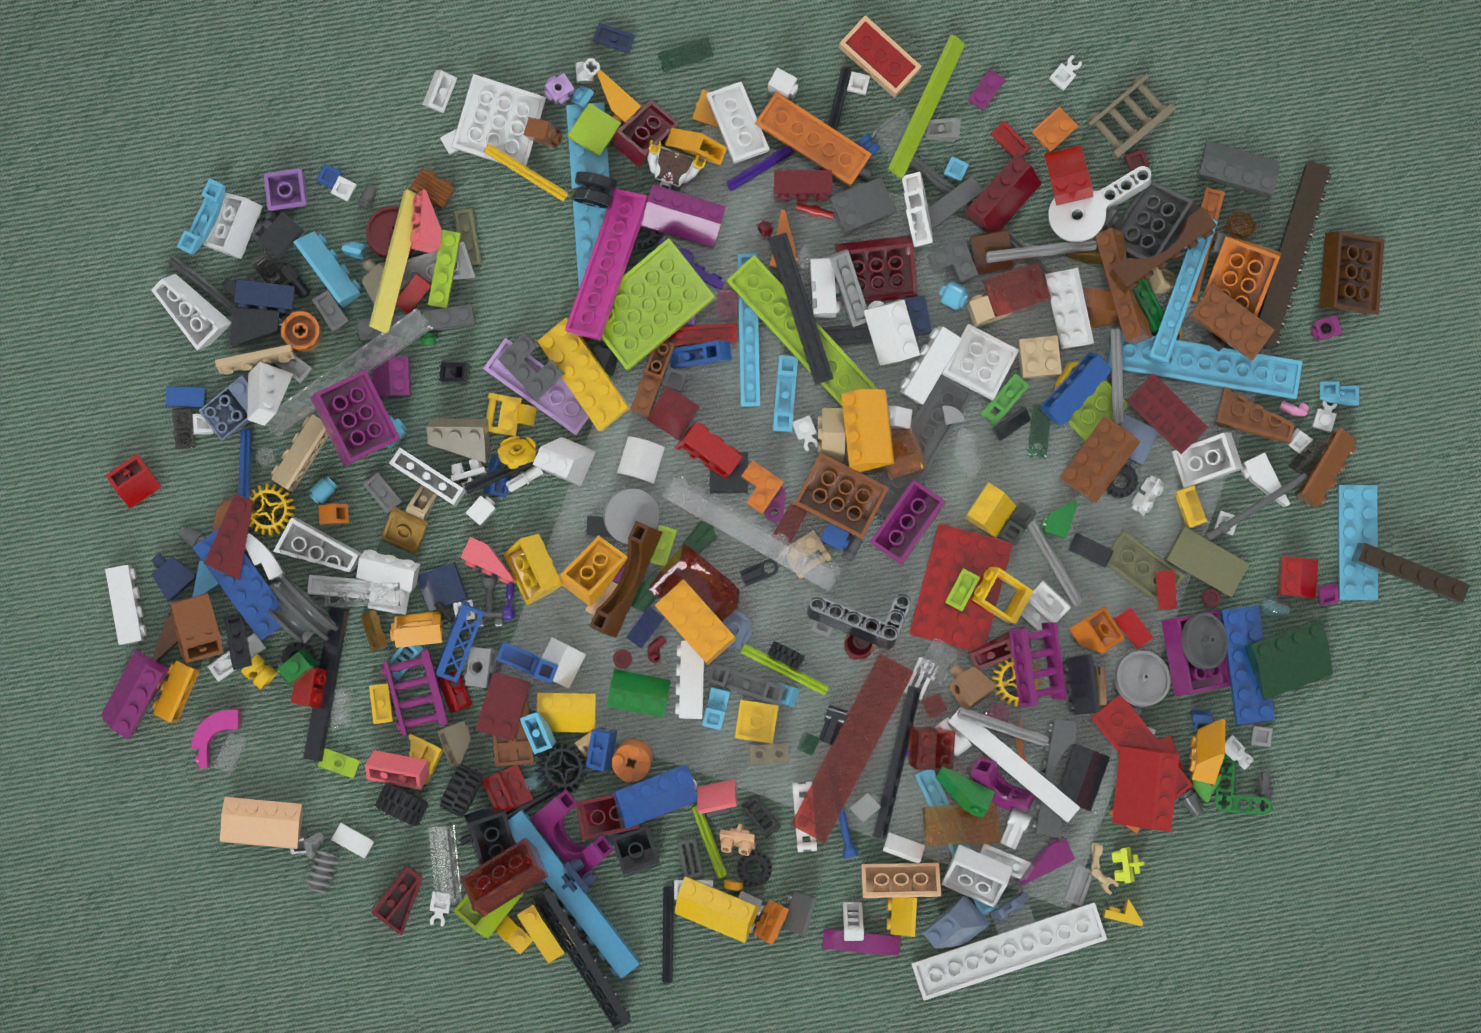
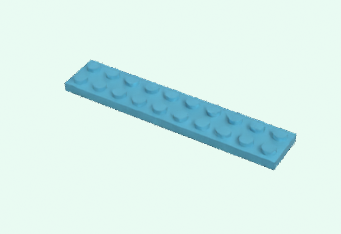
M604 102L591 103L595 107L605 112ZM576 104L566 105L568 134L585 110V108L579 107ZM569 138L572 190L580 187L575 183L576 173L579 171L610 177L608 148L598 157ZM573 201L578 282L580 288L607 209L591 207Z
M1122 332L1123 371L1147 375L1154 373L1159 377L1297 399L1303 361L1257 354L1254 360L1250 361L1237 350L1222 348L1218 352L1210 345L1176 340L1166 364L1149 358L1156 336L1133 344L1125 342ZM1110 343V349H1109V356H1108V362H1107V364H1108V366L1112 369V366H1111V343Z

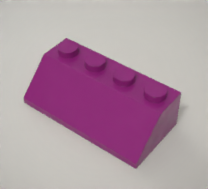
M652 184L641 226L714 248L726 206Z
M913 479L869 543L902 567L945 506V500Z
M135 650L101 714V717L111 730L127 739L136 733L169 668Z

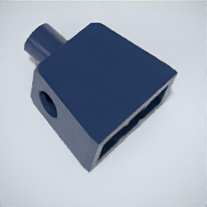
M158 554L151 560L158 568L152 573V576L168 601H172L196 580L197 575L175 557H171L166 561L161 554Z

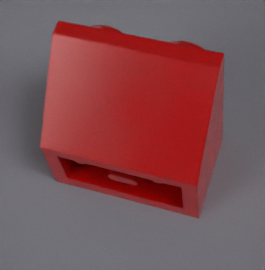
M136 454L105 475L114 490L130 509L162 488L139 454Z

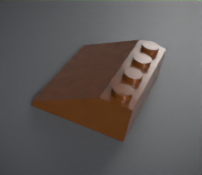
M1343 231L1325 233L1320 309L1379 315L1384 239Z

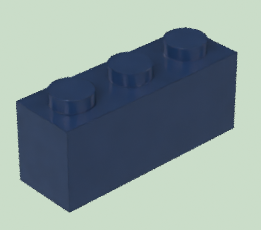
M236 280L233 303L237 304L238 308L249 309V305L257 306L258 310H268L269 307L276 308V311L281 313H287L288 310H292L294 286Z

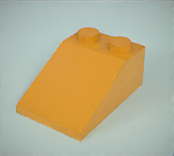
M598 535L560 574L562 586L591 607L604 594L628 557Z

